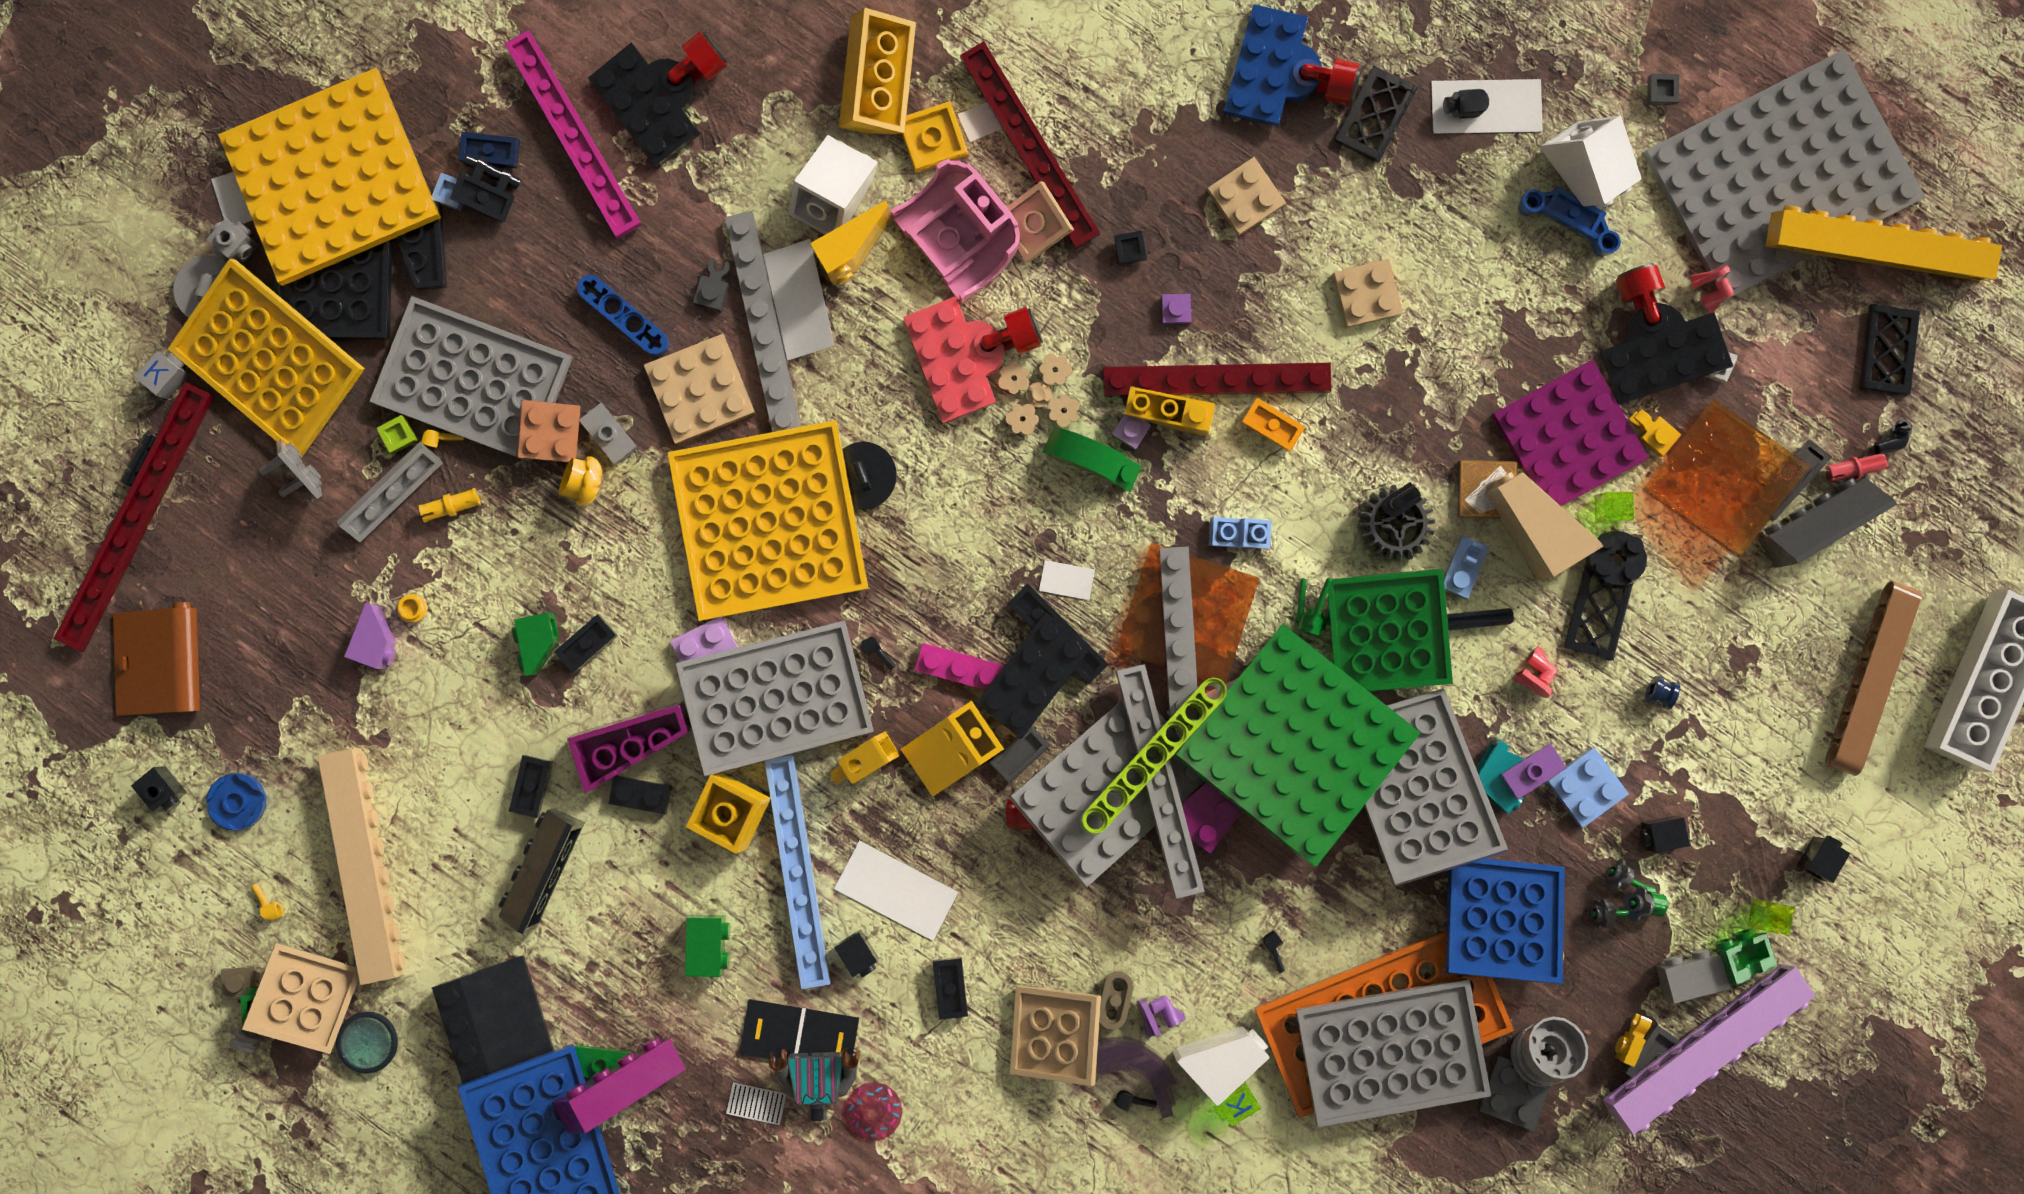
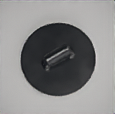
M856 442L843 448L853 508L867 510L884 503L892 494L897 479L896 466L890 454L881 446L871 442Z

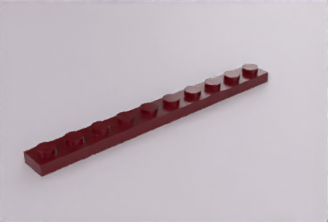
M184 382L53 639L77 651H85L213 401L214 395Z

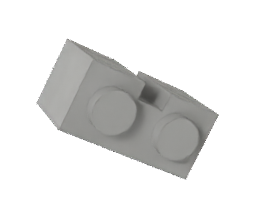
M1710 949L1695 950L1692 952V956L1685 960H1682V956L1668 957L1664 959L1663 964L1655 965L1664 999L1674 1004L1730 989L1721 955L1710 951Z

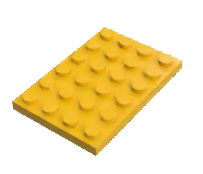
M235 259L227 261L168 348L171 353L276 442L282 439L286 445L292 443L302 456L300 458L304 456L365 370L364 367Z

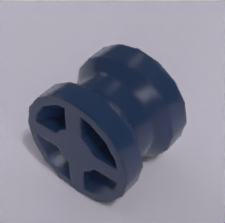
M1655 676L1647 688L1645 700L1650 704L1659 703L1662 708L1670 710L1678 699L1680 684L1676 682L1668 683L1664 681L1663 677Z

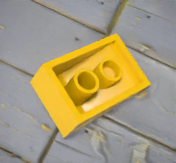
M886 200L810 243L817 260L832 285L837 283L843 285L853 279V274L859 270L891 222L892 218Z

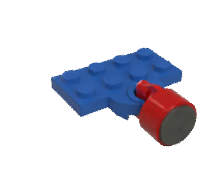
M1254 4L1224 107V115L1279 127L1285 102L1306 100L1313 92L1326 94L1325 101L1349 106L1353 104L1362 67H1360V63L1338 58L1335 59L1332 69L1322 67L1319 56L1311 47L1302 44L1308 16Z

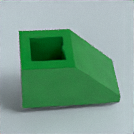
M549 612L514 619L515 626L512 627V636L514 642L519 644L520 655L517 656L520 671H524L525 676H537L560 642L555 614Z

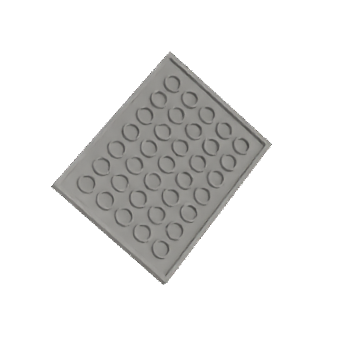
M1845 49L1643 152L1706 272L1713 271L1724 265L1729 266L1730 271L1712 280V283L1717 290L1714 281L1727 277L1733 288L1732 296L1813 255L1765 247L1771 212L1783 210V206L1800 207L1803 213L1810 214L1812 210L1829 212L1828 217L1837 218L1838 215H1851L1856 217L1855 221L1865 222L1866 219L1883 220L1925 198L1923 191Z

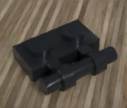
M467 154L463 165L472 168V174L470 176L459 172L448 199L504 223L515 196L504 191L507 185L517 189L521 179L511 175L512 171L505 168L501 170L488 164V160L480 156L477 159ZM482 174L496 179V186L494 187L481 181Z

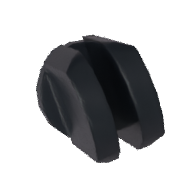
M1483 89L1459 90V92H1454L1451 97L1444 98L1443 110L1445 114H1453L1455 118L1459 119L1477 118L1488 109L1490 99Z

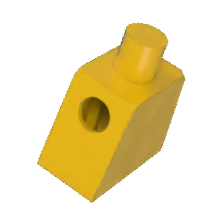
M885 731L839 758L838 763L840 766L830 771V775L837 786H841L847 781L855 784L901 755Z

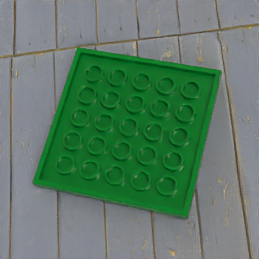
M1282 624L1227 691L1224 700L1196 729L1175 757L1312 868H1316L1421 732Z

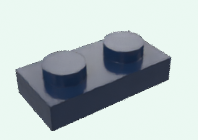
M461 132L458 160L463 163L466 155L469 154L477 159L480 156L488 160L487 163L492 166L517 169L520 140L515 137Z

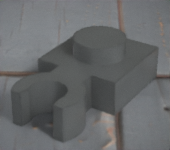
M711 258L708 262L710 275L709 277L701 275L693 303L722 312L730 286L729 283L723 282V278L730 274L731 265L729 262H725L723 270L716 271V260Z

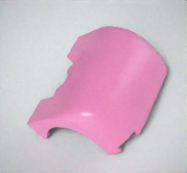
M949 159L936 165L933 178L919 193L891 210L893 221L908 239H912L942 276L945 285L958 298L961 304L997 277L1007 267L1018 249L1020 234L1017 221L977 170L969 163L967 165L960 161H950Z

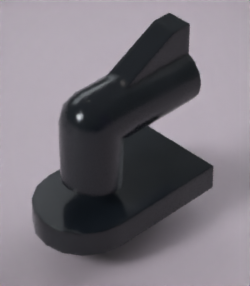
M1409 482L1384 499L1383 510L1389 516L1400 515L1422 501L1421 494L1415 485Z

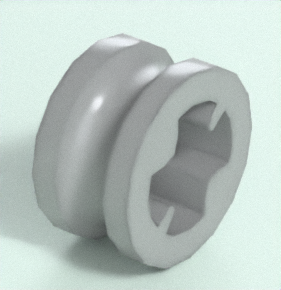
M236 1028L234 1031L236 1037L230 1040V1045L240 1051L255 1052V1043L260 1042L261 1036L250 1031L242 1032V1028Z

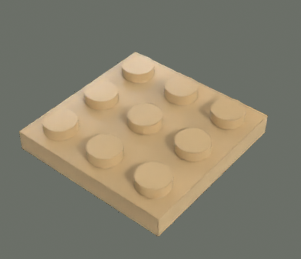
M724 334L644 365L676 445L756 414Z
M275 942L242 1030L330 1054L359 980L357 966Z
M1022 985L1016 986L1010 1074L1086 1086L1095 1085L1101 996Z

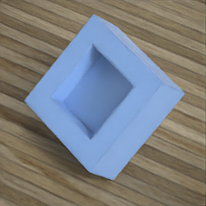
M440 173L432 194L434 202H439L444 206L461 211L463 205L448 199L457 178Z

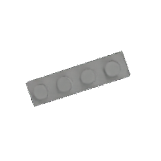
M419 442L337 520L339 527L361 542L443 464L442 461L425 445Z

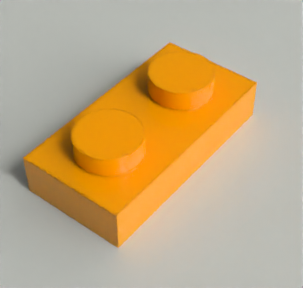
M1259 398L1255 399L1241 424L1289 453L1305 429V426Z

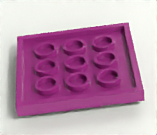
M1593 359L1491 414L1524 474L1560 506L1649 459Z

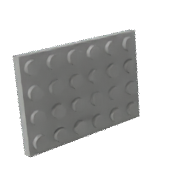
M411 296L369 402L516 457L521 400L555 403L573 357ZM520 458L531 463L533 461L530 458Z
M845 620L676 663L704 776L874 732Z
M1442 688L1387 705L1421 732L1364 805L1393 886H1399L1507 852V845L1445 689Z
M1123 700L1009 797L1084 888L1088 887L1155 827L1147 791L1144 787L1099 835H1087L1080 828L1082 814L1137 755ZM1157 711L1162 728L1166 720ZM1172 728L1166 730V737L1169 741L1178 742L1180 740V737ZM1181 746L1170 758L1182 802L1205 780L1175 757L1182 748ZM1127 772L1126 778L1131 785L1136 786L1141 783V777L1138 772ZM1115 792L1107 794L1106 799L1110 806L1119 807L1121 805L1119 794ZM1089 814L1086 821L1090 828L1099 829L1101 827L1102 821L1097 814Z
M1468 978L1295 1009L1318 1128L1491 1096L1471 985Z

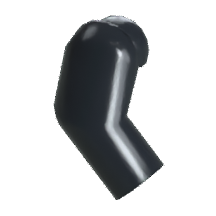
M1905 419L1897 421L1888 439L1874 443L1875 453L1887 454L1904 449L1912 434L1911 422Z

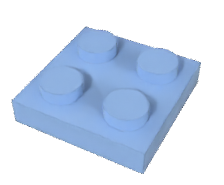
M1595 747L1589 748L1566 765L1567 769L1546 781L1581 828L1587 826L1629 795Z

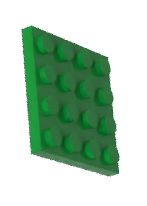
M1442 568L1332 578L1327 599L1334 665L1367 691L1453 684L1444 571Z

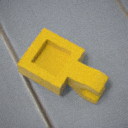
M1642 409L1639 412L1635 411L1628 419L1631 424L1643 432L1638 439L1659 457L1664 456L1681 436L1662 417L1658 416L1652 420L1651 416Z

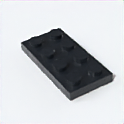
M1046 612L976 704L1022 739L1092 647Z

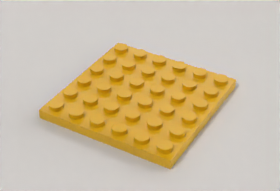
M377 68L218 134L277 282L282 286L441 218Z
M836 420L667 452L699 621L869 589Z

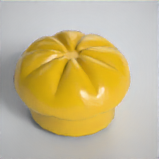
M592 456L586 457L585 461L571 458L561 479L559 495L574 499L577 506L591 504L598 494L602 479V469L598 460Z

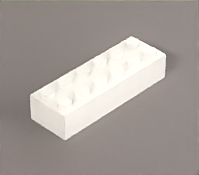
M2011 590L1992 591L1924 745V748L1974 771L1993 773L2024 703V596Z

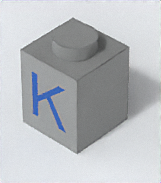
M156 351L135 375V378L156 396L168 400L188 378L190 373L183 368L184 363L173 353L166 355Z

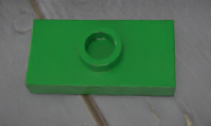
M585 1045L575 1046L583 1075L587 1078H592L594 1074L605 1068L610 1069L618 1064L617 1061L620 1058L633 1052Z

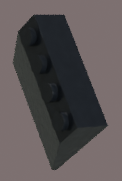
M524 955L432 987L462 1084L554 1051Z

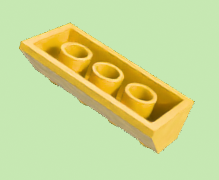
M864 8L851 16L839 121L840 128L864 134H904L916 22Z

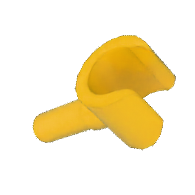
M426 430L423 433L421 443L425 446L437 448L439 439L444 441L464 440V437L453 433Z
M258 883L254 884L251 888L260 902L261 917L267 920L282 917L283 909L280 903L276 901L269 904Z

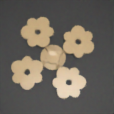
M1046 355L1044 364L1039 367L1040 373L1044 374V383L1036 382L1030 386L1027 379L1029 371L1026 368H1022L1019 362L1013 361L1008 365V368L1002 367L1000 369L1002 377L998 381L999 387L1003 390H1009V393L1013 395L1017 394L1019 390H1027L1026 397L1030 403L1025 404L1023 407L1020 404H1016L1013 406V411L1006 415V422L1012 426L1013 433L1032 434L1034 425L1039 422L1038 416L1034 415V407H1044L1048 403L1051 410L1049 418L1052 421H1056L1059 427L1065 428L1069 426L1070 421L1076 422L1078 420L1076 412L1080 409L1079 402L1075 399H1070L1065 394L1061 395L1060 399H1051L1052 392L1048 386L1055 384V382L1058 385H1062L1065 383V378L1072 374V367L1066 363L1067 359L1065 356ZM1012 377H1016L1017 380L1013 381ZM1065 409L1067 412L1062 413L1061 410ZM1024 417L1025 421H1020V418Z

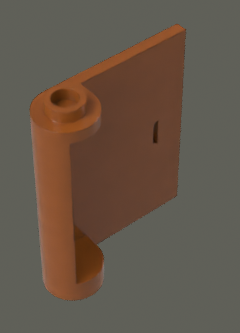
M190 602L172 603V608L113 613L116 716L200 711L197 608H191Z

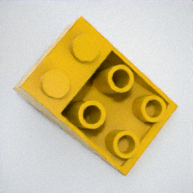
M970 701L901 748V751L933 797L995 756L1004 747L973 701Z

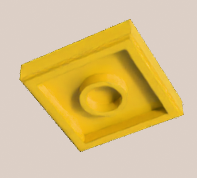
M951 101L906 115L905 131L902 136L915 174L935 168L936 165L944 160L956 161L969 156Z

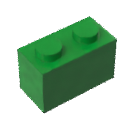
M690 915L687 917L685 977H721L724 974V969H729L730 955L729 952H725V940L730 938V923H726V915Z

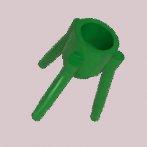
M1330 577L1324 583L1315 609L1307 608L1306 613H1304L1306 579H1301L1298 611L1295 617V621L1299 622L1297 629L1319 636L1321 630H1325L1329 620V610L1324 614L1321 612L1332 581Z

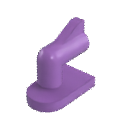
M1161 996L1149 1002V1006L1143 998L1136 1001L1143 1018L1147 1039L1161 1034L1153 1017L1154 1014L1160 1011L1168 1028L1186 1020L1185 1015L1172 1005L1167 996Z

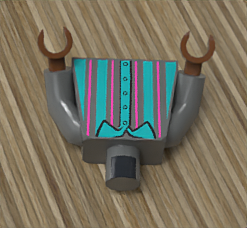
M844 1048L843 1052L790 1053L787 1062V1051L782 1049L781 1057L779 1058L774 1057L772 1052H769V1066L775 1070L778 1081L788 1096L795 1098L796 1105H809V1120L823 1121L827 1119V1104H837L839 1097L847 1095L857 1077V1065L861 1052L857 1049L856 1055L851 1056L847 1054V1048Z

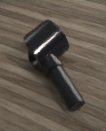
M869 637L861 642V646L867 656L876 652L877 656L890 670L896 666L881 649L876 638Z
M1272 930L1263 937V943L1270 951L1271 956H1273L1278 973H1282L1285 969L1277 948L1284 943L1278 934Z
M1120 1090L1114 1100L1116 1106L1125 1111L1129 1110L1132 1103L1152 1108L1157 1106V1101L1139 1098L1126 1090Z

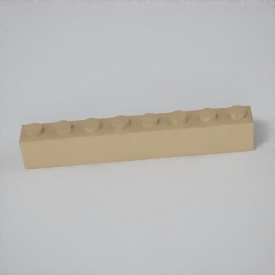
M361 748L319 755V767L360 985L396 978L404 974L405 958L403 953L399 952L398 941L400 939V931L398 925L394 924L392 912H394L395 904L387 888L389 872L383 866L381 856L384 854V845L381 838H378L376 829L379 819L376 810L372 808L373 787L370 781H367V757L365 753H362Z

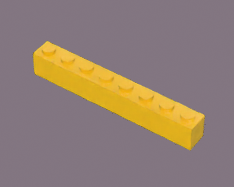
M1783 206V210L1771 212L1765 247L1974 281L1996 280L2002 245L1992 244L1990 238L1973 237L1972 240L1964 239V234L1946 233L1945 236L1937 235L1936 229L1920 228L1918 231L1910 230V225L1892 224L1889 227L1883 226V221L1866 219L1865 222L1855 221V216L1838 215L1837 218L1828 217L1829 212L1812 210L1809 214L1801 212V208L1796 206Z

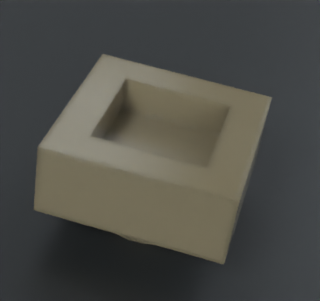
M254 966L221 969L222 999L239 998L246 994V988L255 986Z

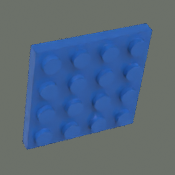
M1482 859L1448 870L1445 973L1563 984L1565 867Z

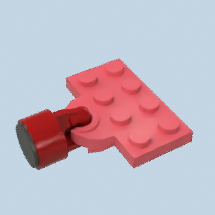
M956 296L903 317L942 423L944 424L997 403L987 376L1000 368L1006 351L1016 348L1018 354L1021 355L1041 347V343H1044L1033 312L1027 306L1005 314L1004 319L1007 327L999 331L986 322L977 320L966 322Z

